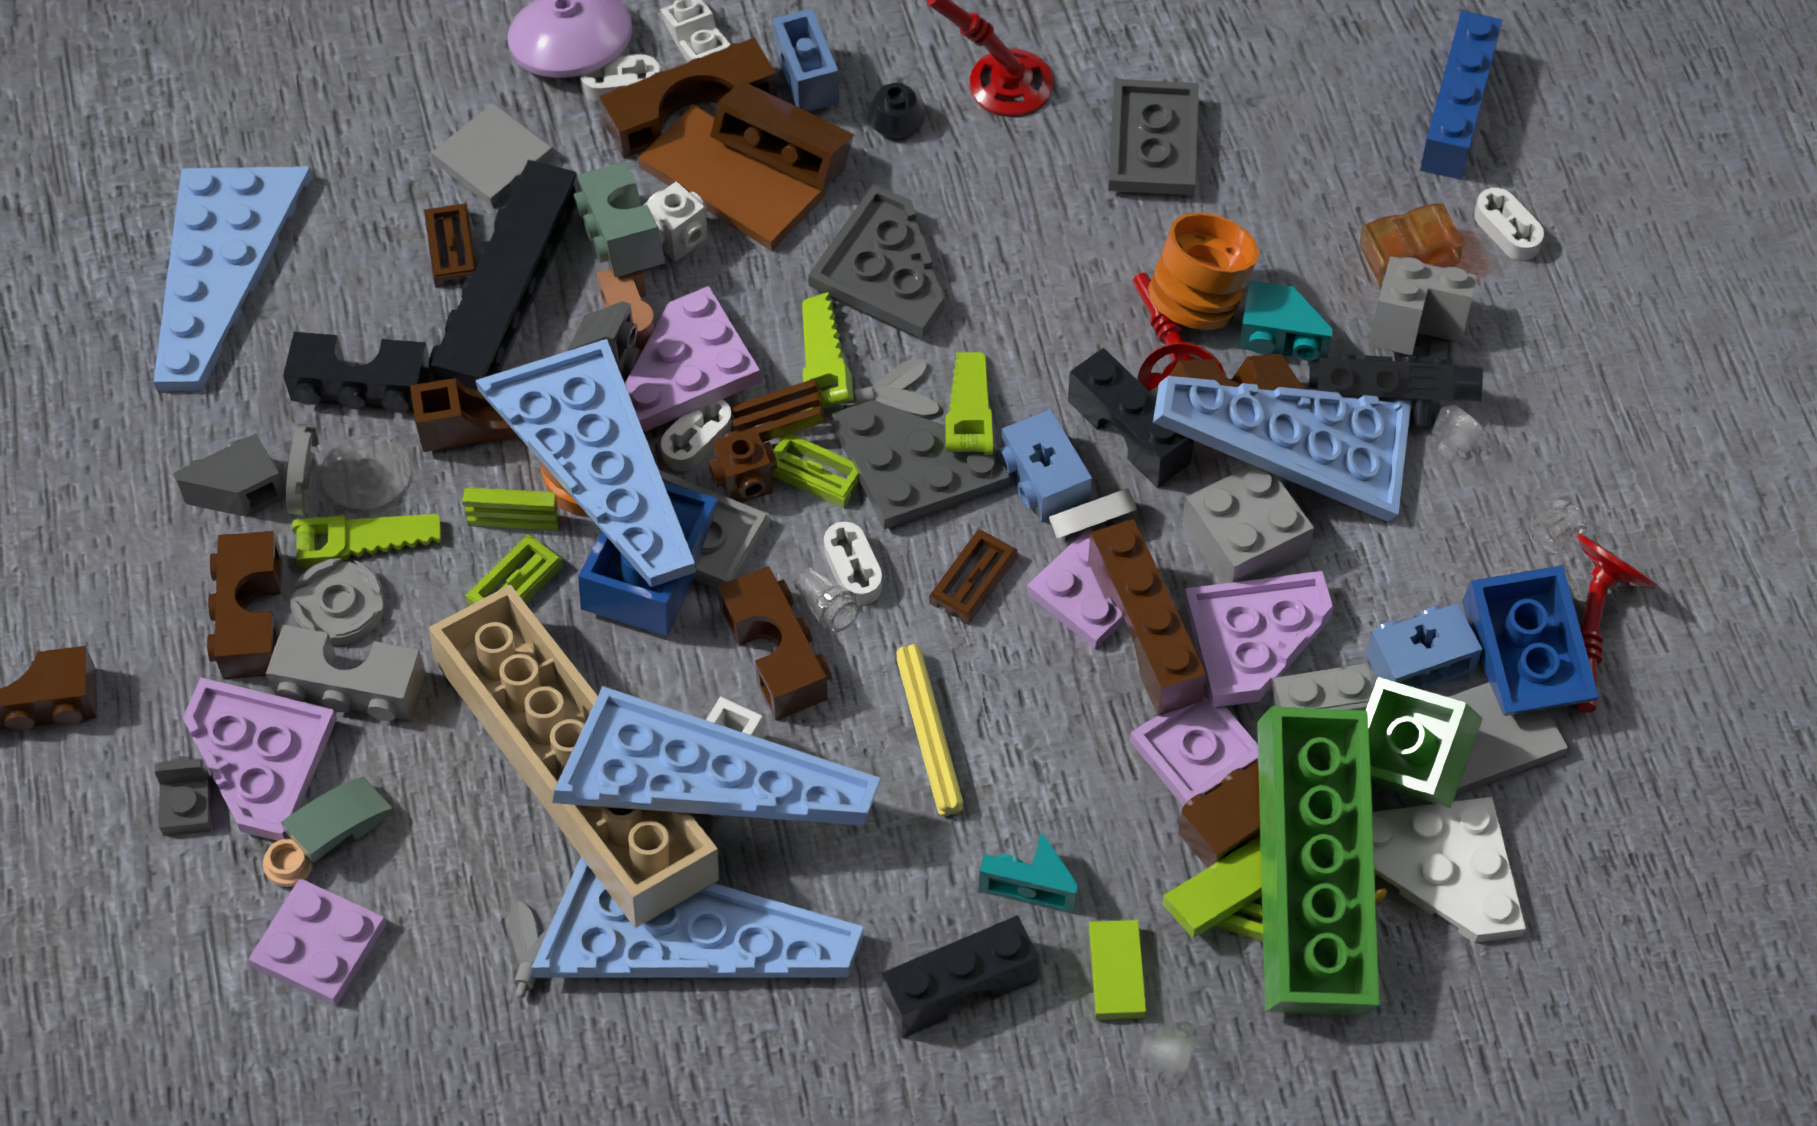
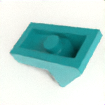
M1042 832L1032 865L1026 864L1021 859L1008 854L997 856L984 854L979 871V892L1074 914L1078 884Z

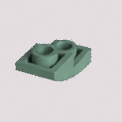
M360 777L324 793L284 819L281 824L289 837L314 863L348 836H351L356 842L393 814L394 811L364 777Z

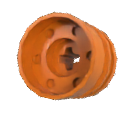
M1196 212L1180 216L1172 223L1161 252L1162 256L1159 258L1148 287L1150 300L1159 312L1172 321L1186 327L1201 330L1225 327L1235 317L1245 292V287L1260 254L1257 242L1240 225L1219 215Z

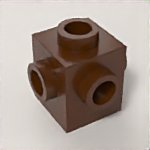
M756 427L745 431H733L720 439L712 441L714 459L708 461V466L715 486H722L726 497L742 503L773 493L771 470L777 468L776 457L770 442L762 444Z

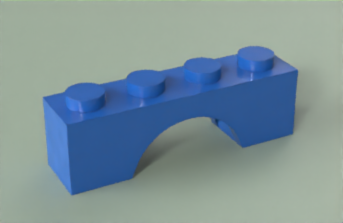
M1461 10L1429 127L1420 171L1462 180L1503 19Z

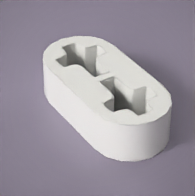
M648 55L620 56L600 69L580 75L582 90L587 98L593 101H600V95L606 94L617 87H624L643 80L638 79V74L646 73V78L660 72L658 62ZM604 77V82L596 83V78Z
M1501 188L1484 190L1478 197L1474 212L1478 225L1512 259L1519 261L1533 259L1538 255L1544 237V230L1540 223L1507 190ZM1488 206H1490L1493 210H1492V211L1487 210V209H1488ZM1501 208L1503 209V212L1501 213L1497 209ZM1517 235V236H1518L1519 238H1521V239H1520V240H1516V239H1515V236ZM1529 237L1531 240L1528 242L1524 238Z
M721 399L681 416L664 433L661 438V453L663 461L668 468L682 472L693 469L713 450L712 441L730 433L732 427L731 410L725 400ZM716 415L719 416L720 422L717 423L713 420H710L704 425V416H707L711 419L714 418ZM689 443V452L681 449L674 453L673 446L677 445L682 448Z
M1127 488L1052 515L1049 519L1056 538H1060L1129 513L1137 508L1131 491Z
M846 521L830 526L824 536V552L842 595L847 601L855 605L862 606L873 603L882 592V573L864 532L856 524ZM845 539L847 544H852V556L847 557L844 548L837 546V541ZM859 570L863 580L869 581V586L862 588L859 583H854V571Z

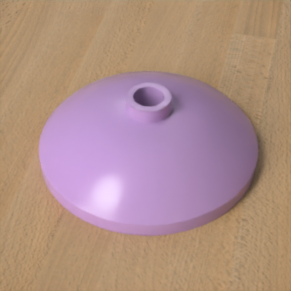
M533 0L512 21L508 30V45L513 59L529 72L546 77H573L600 69L616 59L629 44L632 36V21L628 9L620 0Z

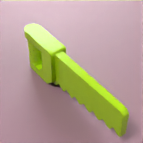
M829 292L807 298L802 303L806 367L802 369L803 382L815 379L820 388L835 383L839 385L821 391L823 409L853 401L852 373L848 369L843 359L844 354L840 349L842 344L838 340L840 335L836 330L838 325L834 321L835 314L832 311L833 305L829 301L831 299Z
M956 352L957 360H955L949 412L945 415L946 452L977 451L984 452L985 455H993L992 412L988 406L985 354L982 352Z
M437 514L346 520L344 515L296 519L292 522V532L297 537L296 565L301 568H311L313 565L329 559L348 560L351 555L361 557L365 552L374 555L378 550L388 552L392 547L397 550H401L405 545L414 548L418 542L424 545H428L432 540L441 543V520ZM328 533L327 544L321 550H315V534Z

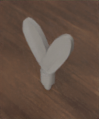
M911 359L899 364L881 377L872 387L853 389V401L844 403H854L856 406L874 400L922 418L933 417L939 413V406L930 397L906 390L922 378L927 364L923 359Z
M516 901L510 908L508 924L514 952L520 965L514 984L517 986L516 996L524 998L527 990H531L534 987L536 978L532 976V965L548 929L538 938L532 911L522 901Z

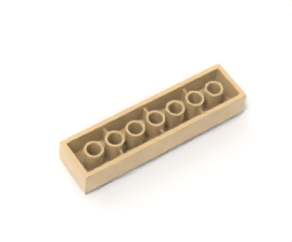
M511 585L428 627L434 662L635 929L719 881L718 849L690 813L552 803L555 787L598 696Z

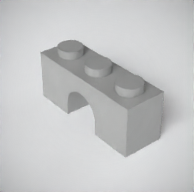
M289 625L282 626L266 671L275 696L300 702L321 704L326 708L333 709L335 712L343 713L354 710L369 713L372 717L383 721H392L395 718L410 721L426 673L419 649L374 641L370 654L364 663L353 669L340 670L332 667L336 654L329 633Z

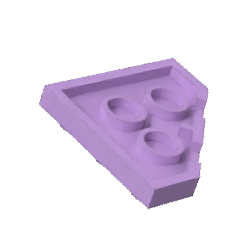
M707 286L668 303L625 382V386L642 430L646 432L763 381L760 369L710 287Z
M1323 571L1185 588L1184 601L1199 658L1206 672L1205 681L1212 708L1259 702L1271 689L1273 678L1281 677L1332 618L1333 605Z
M200 677L183 719L241 832L276 841L288 839L289 835L284 831L281 822L299 810L337 720L334 710Z

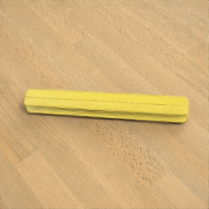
M916 644L902 646L896 652V659L937 811L941 816L958 814L963 809V799L922 650Z

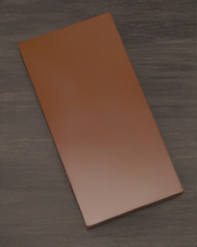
M692 104L638 157L639 167L668 186L677 181L689 193L695 192L703 200L709 212L772 251L825 197V188L823 190L818 189L710 137L714 117Z

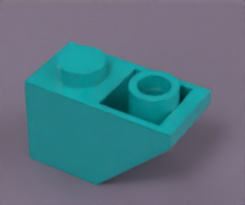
M1249 280L1239 349L1251 350L1257 354H1282L1304 361L1319 360L1320 357L1328 358L1333 329L1294 287Z

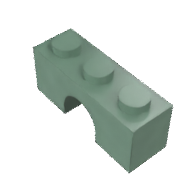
M627 162L576 175L580 192L573 193L575 206L579 218L584 220L589 240L594 242L599 262H608L614 277L664 264L665 259L658 226L648 205L641 206L637 183Z

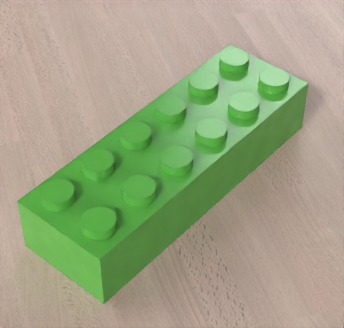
M1272 706L1257 721L1265 1012L1363 1016L1379 1006L1368 711Z

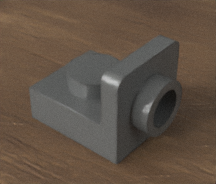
M179 756L170 759L168 762L155 763V775L160 784L159 828L162 835L169 836L212 831V779L203 759Z

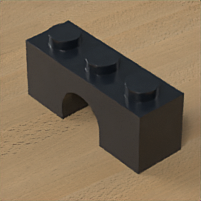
M293 332L283 378L291 401H298L306 405H316L318 403L343 405L351 409L362 407L383 408L401 413L414 411L410 386L429 383L431 370L429 369V354L426 342L382 339L379 352L370 363L353 367L344 364L345 359L338 335Z
M1104 347L1070 371L1068 402L1097 430L1110 421L1120 431L1127 444V460L1156 488H1159L1191 464L1194 440L1153 423L1157 398Z
M1017 915L881 972L882 998L903 1039L947 1020L949 1009L967 995L988 990L994 1000L1038 981L1039 955Z

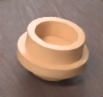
M282 839L273 843L263 859V869L267 878L275 885L281 887L295 886L299 878L305 880L313 867V862L292 839Z

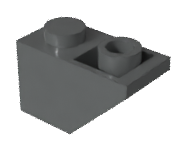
M622 301L584 315L568 349L570 351L607 339L624 383L641 355V350L637 349L636 346L638 326L636 323H633L631 304Z
M256 433L243 440L233 441L224 449L203 459L194 460L184 468L173 473L185 504L247 517L286 498V491L280 473Z

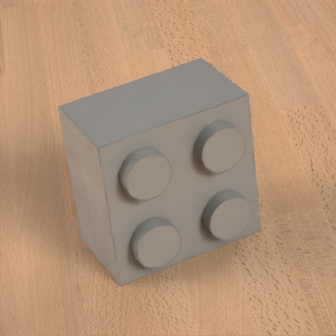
M1251 465L1185 498L1182 527L1222 584L1266 578L1309 556L1314 527L1278 477L1271 472Z

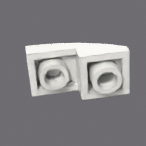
M677 0L673 5L660 9L661 16L672 38L687 62L730 46V43L716 28L713 13L702 0Z

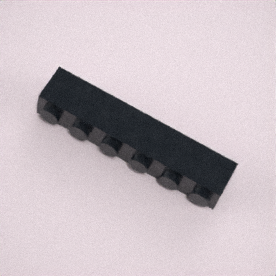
M528 159L521 175L517 174L514 177L510 188V199L506 207L500 208L497 212L493 235L490 241H485L480 248L478 266L474 275H468L462 288V300L457 310H451L445 326L446 334L441 344H436L431 351L429 369L432 370L435 381L456 378L466 387L478 390L476 380L501 372L576 210L573 193L580 192L576 171Z

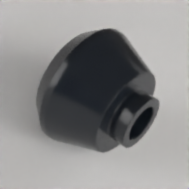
M890 83L877 91L868 106L867 118L870 126L879 134L890 138H902L913 134L922 126L925 119V109L911 87L902 83Z

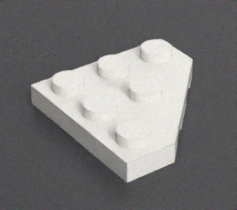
M1492 797L1455 801L1452 803L1451 808L1432 804L1372 812L1374 875L1377 874L1400 889L1399 894L1430 915L1436 913L1458 927V933L1473 943L1523 937L1526 928Z

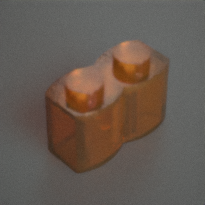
M1436 203L1418 207L1404 215L1382 217L1364 225L1361 230L1359 245L1378 285L1382 286L1390 256L1396 258L1411 257L1420 260L1424 264L1442 268L1455 267L1461 261L1464 243L1444 204Z

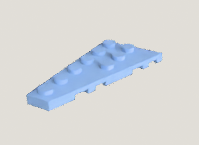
M310 167L181 168L154 375V384L157 392L203 390L224 349L222 343L231 325L236 326L242 314L241 306L248 293H253L279 243L278 235L286 219L292 218L297 208L296 200L303 188L307 189L313 177Z
M607 339L476 380L478 391L651 587L696 573L695 562Z
M1167 376L1159 383L1153 423L1386 522L1399 515L1411 400L1397 399L1394 402L1379 401L1376 396L1366 395L1359 399L1344 398L1336 392L1278 387L1274 391L1258 389L1256 384L1242 383L1239 387L1219 385L1216 380Z
M602 686L555 787L552 803L864 825L880 778Z
M580 857L532 965L533 978H848L864 937V926L713 883L635 929L584 859Z

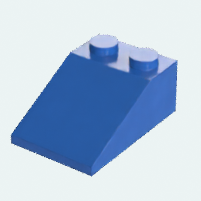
M663 482L696 568L718 504V498ZM601 531L578 576L580 609L668 636L685 601L694 573L651 587Z
M1563 565L1472 580L1462 599L1466 619L1482 648L1479 659L1503 716L1591 702L1599 698Z

